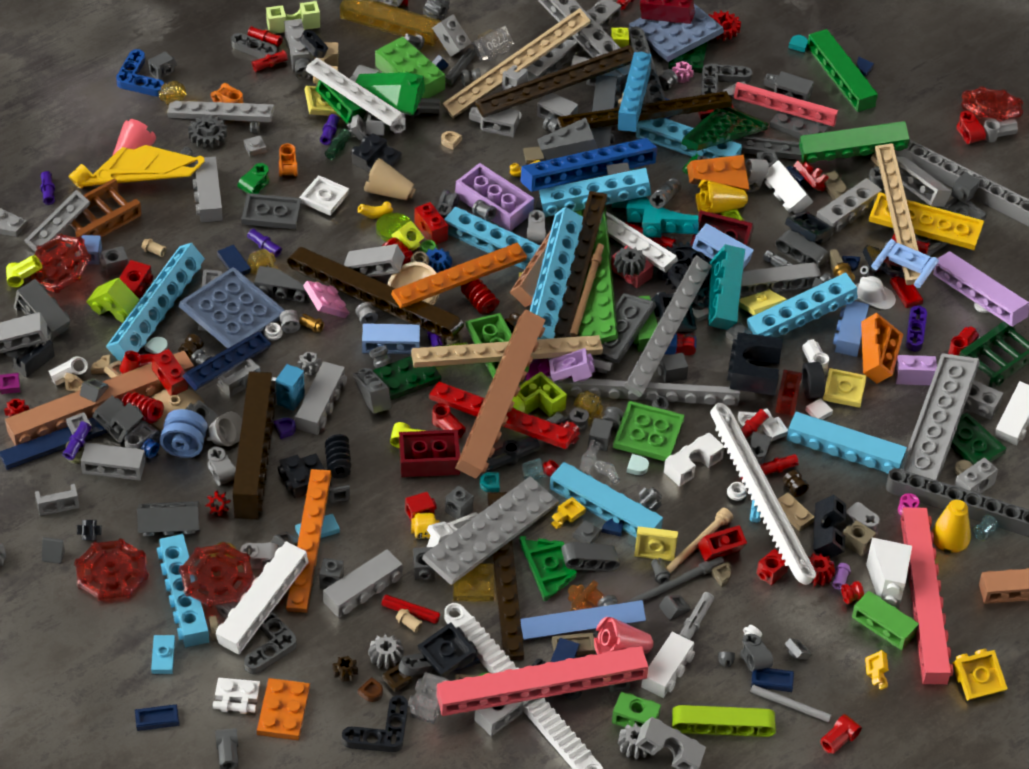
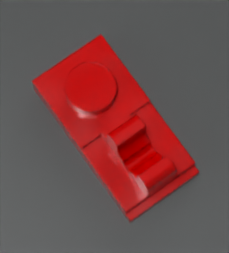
M797 161L793 165L814 189L821 192L825 190L826 186L824 183L829 177L825 174L820 177L823 170L817 168L813 171L814 167L808 162Z

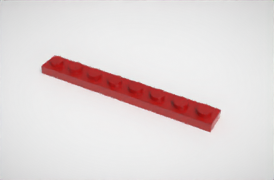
M439 381L429 394L430 400L446 403L449 407L476 417L485 399ZM512 408L506 414L508 420L504 427L560 448L567 449L575 437V431L519 410Z

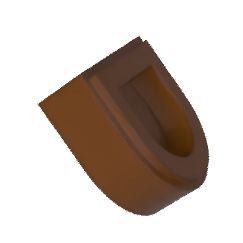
M371 677L358 689V695L366 701L376 702L383 696V687L377 680Z

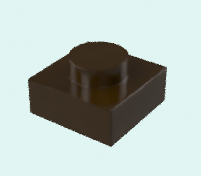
M399 664L383 673V680L394 692L412 683L411 676L404 675L399 671Z

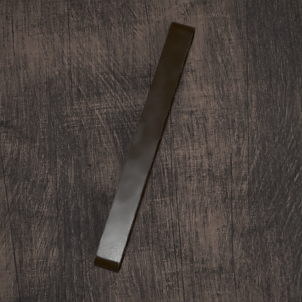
M299 247L287 259L289 267L294 271L325 285L333 286L337 290L358 300L370 302L378 309L414 325H420V328L447 340H452L464 327L463 321L458 316L424 301L400 308L391 295L392 290L395 288L304 247Z

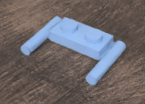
M891 239L871 267L874 270H878L886 257H889V261L920 273V276L914 283L915 287L920 288L939 260L936 257L932 258L896 243Z

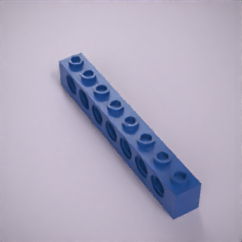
M647 138L524 165L521 167V183L533 192L606 175V165L628 162L629 169L654 164L656 163L657 147Z

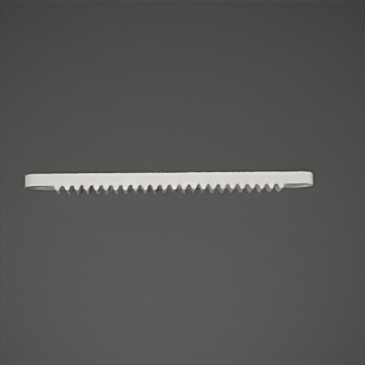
M716 403L710 414L716 424L715 430L719 432L718 436L722 437L721 442L725 443L724 448L728 449L727 454H731L730 459L734 460L733 465L737 466L736 471H740L739 477H743L742 483H746L745 488L749 489L748 494L752 495L751 500H755L754 506H758L757 512H761L760 518H764L763 523L767 524L766 529L770 530L769 535L773 536L772 541L777 542L775 547L780 548L779 554H783L782 560H786L785 566L790 567L793 575L800 583L809 585L816 577V572L731 410L722 403Z
M451 603L446 606L444 611L445 621L447 624L451 622L455 627L462 629L465 634L464 638L468 642L472 641L477 648V657L490 673L503 672L508 669H519L515 667L514 662L510 661L509 656L505 655L504 650L501 651L500 646L495 644V640L490 638V634L485 632V628H481L480 623L476 622L475 617L471 616L461 604ZM457 611L460 613V616L451 617L449 613ZM545 697L523 702V712L572 769H603L601 764L592 755L591 750L586 748L585 743H581V739L576 737L575 732L571 731L570 726L566 725L565 720H561L560 715L556 714L555 709L550 707V703L545 701Z

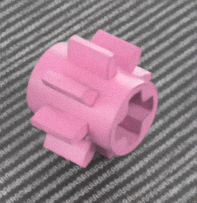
M682 61L676 63V67H672V71L675 72L680 83L689 82L690 77H693L694 70H692V65H689L687 62Z

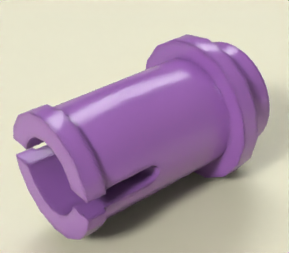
M839 563L835 567L836 575L832 583L835 589L841 590V586L846 584L847 577L851 574L850 566L846 563Z

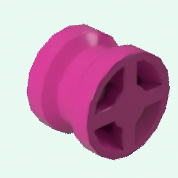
M909 493L902 495L898 506V513L902 515L903 508H918L920 504L919 498Z

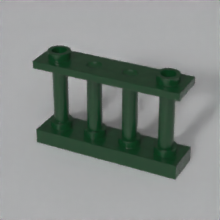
M1004 321L960 351L959 355L971 358L986 355L1001 367L999 371L994 372L979 360L978 369L990 377L988 386L991 388L1001 386L1007 378L1029 363V341L1015 331V325L1012 327ZM1006 337L1013 338L1027 351L1020 354L1007 344L1004 339ZM999 346L1012 356L1014 360L1007 363L993 352L991 348Z

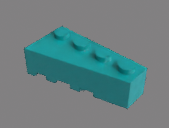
M725 244L710 261L712 267L710 268L708 326L728 330L738 322V307L745 249Z

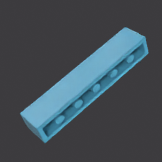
M795 412L787 434V440L795 444L825 452L885 473H889L894 468L900 469L907 450L905 446L799 412Z
M563 462L550 477V489L567 499L575 498L586 510L605 521L613 518L614 522L619 523L621 520H624L622 530L635 538L637 537L638 526L662 529L663 517L658 513L645 508L642 504L629 499L624 494L595 480L592 476L579 471L572 465Z

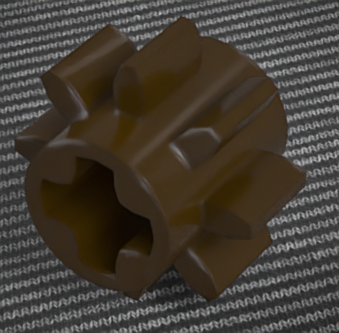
M348 655L341 658L338 657V662L332 664L334 678L338 677L342 682L353 681V674L358 675L357 660H352Z

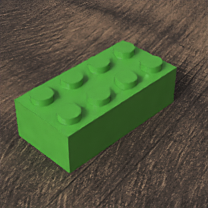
M404 37L375 51V66L381 72H408L424 76L425 92L422 98H430L445 90V74Z

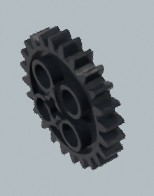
M688 241L686 245L679 242V246L673 243L672 248L669 246L666 248V250L677 256L678 262L676 263L682 264L687 270L696 256L709 264L712 260L702 252L693 249ZM659 269L658 274L662 275L661 280H667L666 285L672 284V289H675L676 286L668 277V271L665 273ZM710 270L701 285V289L709 286Z

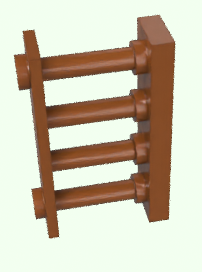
M114 178L83 195L90 201V205L82 214L91 223L82 227L74 219L69 225L75 230L77 245L80 247L82 235L103 237L142 215L141 203L137 199L127 202L118 193V183ZM112 197L122 207L113 211L103 201ZM97 205L106 215L97 219L88 209Z

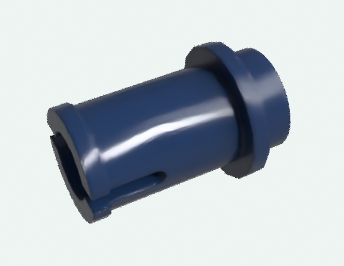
M788 166L787 170L800 186H803L806 179L796 171L794 166Z

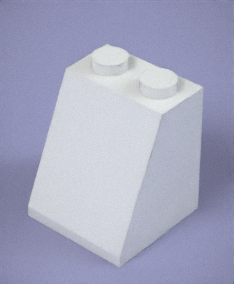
M872 537L866 566L876 595L880 596L882 600L891 606L900 608L912 546Z

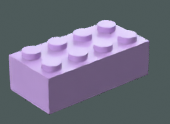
M481 163L456 181L455 193L460 195L459 200L472 208L477 200H483L485 204L495 206L497 209L496 215L491 221L505 230L512 231L526 220L529 213L534 210V198Z

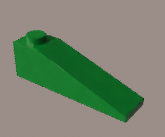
M408 72L359 74L355 83L401 113L414 115L425 92L424 76Z

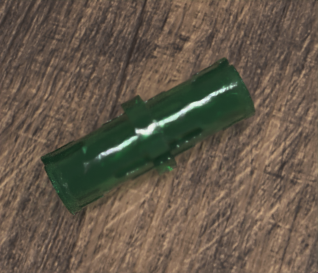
M342 129L338 136L333 138L330 147L325 151V156L328 159L333 160L338 152L343 150L346 141L351 137L349 130Z

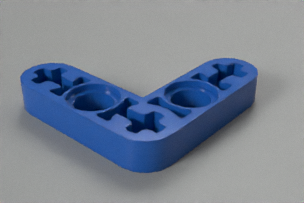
M140 49L132 50L116 76L117 86L121 89L151 96H162L165 93V83L159 79L138 75L145 63V53ZM131 67H132V68H135L134 70H131V71H130V70H127V68H131ZM138 83H145L142 86L136 85Z

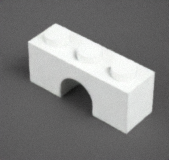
M711 433L700 436L695 442L684 446L676 454L667 457L664 473L680 487L694 478L696 465L693 462H701L710 468L722 460L725 449L724 445Z

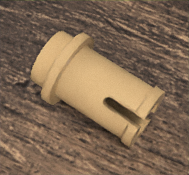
M151 238L145 239L142 243V249L146 253L149 251L160 257H163L166 253L167 247L153 242Z
M401 609L396 615L399 624L403 623L415 633L422 627L423 622L411 615L408 609Z

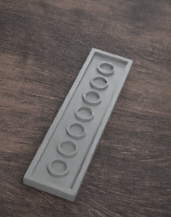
M941 354L900 469L937 481L939 480L980 364L978 358Z
M530 476L426 552L422 560L452 585L558 505L559 500Z

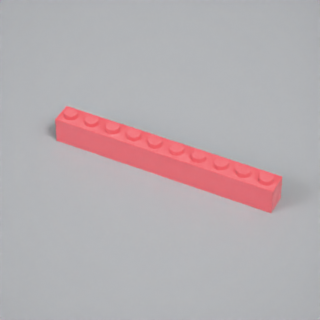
M903 508L900 519L903 543L912 546L908 579L914 620L919 623L916 638L923 684L948 685L950 676H953V664H949L951 649L947 647L946 643L948 642V630L944 629L946 615L942 613L943 597L939 595L941 581L937 580L939 567L938 564H935L936 548L932 546L934 542V533L930 532L932 519L931 516H928L927 508Z
M642 646L629 647L624 650L608 651L596 655L590 654L580 658H568L563 661L547 662L542 665H530L520 669H508L498 673H486L476 677L444 681L437 684V699L442 716L647 679L648 664Z

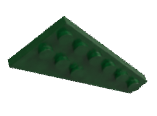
M733 107L715 109L683 137L681 144L690 150L699 151L768 129L769 123Z

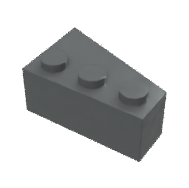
M586 118L537 139L546 160L599 149Z
M34 279L17 290L14 308L17 311L21 309L26 314L24 316L40 312L47 323V338L49 340L54 339L69 329L71 320L68 313L61 310L56 299L50 297L42 283L39 284Z

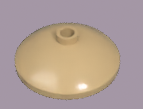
M410 262L401 267L400 273L392 274L387 285L397 289L436 274V271L425 263ZM439 294L422 301L434 305Z
M164 389L152 397L163 403V415L157 422L150 424L162 432L168 413L173 410L186 409L190 403L194 404L198 400L203 403L204 401L200 395L190 389L172 396Z

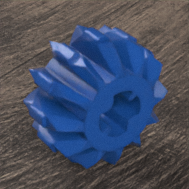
M436 247L434 250L428 249L426 253L429 257L428 265L436 273L452 267L453 260L449 251L444 252L443 248L437 250Z

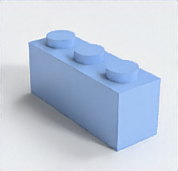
M707 223L696 235L692 246L693 249L702 252L711 259L714 258L725 244L745 249L743 269L749 263L754 251Z
M363 324L362 353H369L380 346H387V354H411L412 348H419L420 325Z

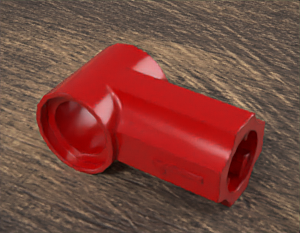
M972 326L965 327L958 336H954L951 340L948 354L959 356L960 351L979 338L976 328Z
M127 351L119 370L124 374L152 363V356L156 354L140 355L135 351Z
M446 403L434 405L432 412L433 425L442 430L458 429V438L460 439L466 432V428L450 412V407Z
M843 714L836 721L834 728L821 738L820 744L827 753L834 754L848 740L850 742L855 740L860 734L862 727L848 715Z

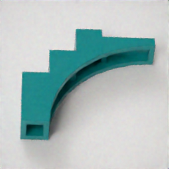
M647 197L612 203V208H627V222L642 223L643 235L646 237L661 238L662 233H699V215L682 214L663 207L654 208Z

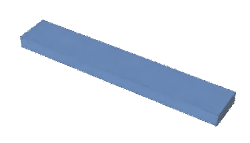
M643 600L520 619L523 640L593 630L597 628L599 622L605 617H613L626 624L645 622Z

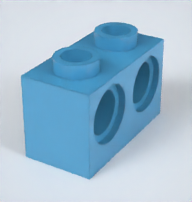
M286 364L276 378L277 405L294 411L305 396L304 370Z

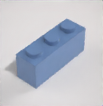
M854 301L846 304V307L842 306L840 317L843 319L838 320L836 330L839 331V334L835 333L833 344H836V353L857 357L862 339L861 321L867 318L869 304Z

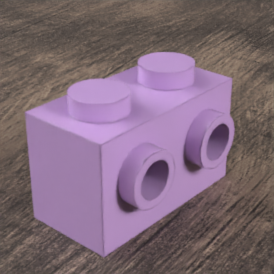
M898 355L895 366L896 384L931 385L937 368L936 356Z

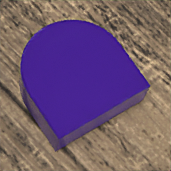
M281 418L274 421V427L280 439L292 436L296 432V423L293 419Z

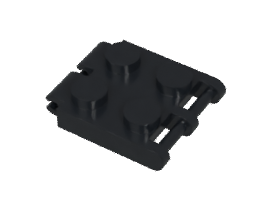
M870 245L865 246L863 255L872 271L880 272V270H883L891 277L899 275L900 278H905L902 266L889 261V257H886L878 270H874L871 265L883 249L880 250Z

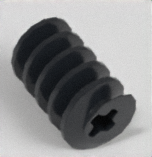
M343 434L332 435L325 441L327 470H331V477L344 478L350 475L351 472L349 438Z

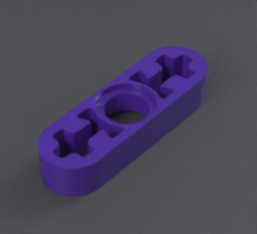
M922 306L912 307L909 315L905 345L908 350L913 352L920 351L924 341L927 310ZM917 314L920 315V319H919V320L916 319V315H917ZM913 326H917V327H919L921 330H920V331H915V330L912 329V327H913ZM913 338H917L916 343H913Z

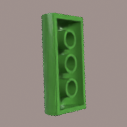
M501 313L465 322V326L474 344L509 342L512 335ZM500 362L485 363L492 378H494ZM526 367L524 371L528 373L529 367Z

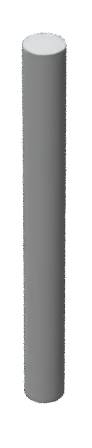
M755 685L752 686L750 693L830 722L832 715Z

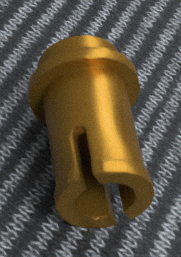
M305 313L302 314L303 317H300V325L312 329L315 333L323 330L324 322L322 319H315Z

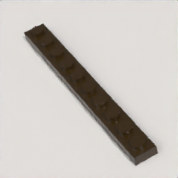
M630 45L478 99L475 105L483 118L630 65L634 51Z
M724 91L642 104L639 121L732 107V100L728 92ZM620 108L558 117V125L560 128H563L584 118L587 119L591 128L617 125Z
M589 191L583 213V227L578 236L579 243L575 248V258L570 267L571 274L567 279V289L562 298L563 305L559 310V321L555 326L554 338L570 337V331L580 302L607 202V194Z
M507 492L487 493L488 507L507 494ZM511 540L493 554L502 650H504L506 656H509L510 661L524 660V648L513 543Z

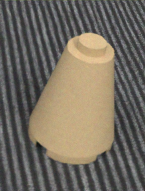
M380 158L374 163L368 175L370 176L369 180L366 181L364 186L365 192L406 201L409 198L412 199L416 192L414 184Z

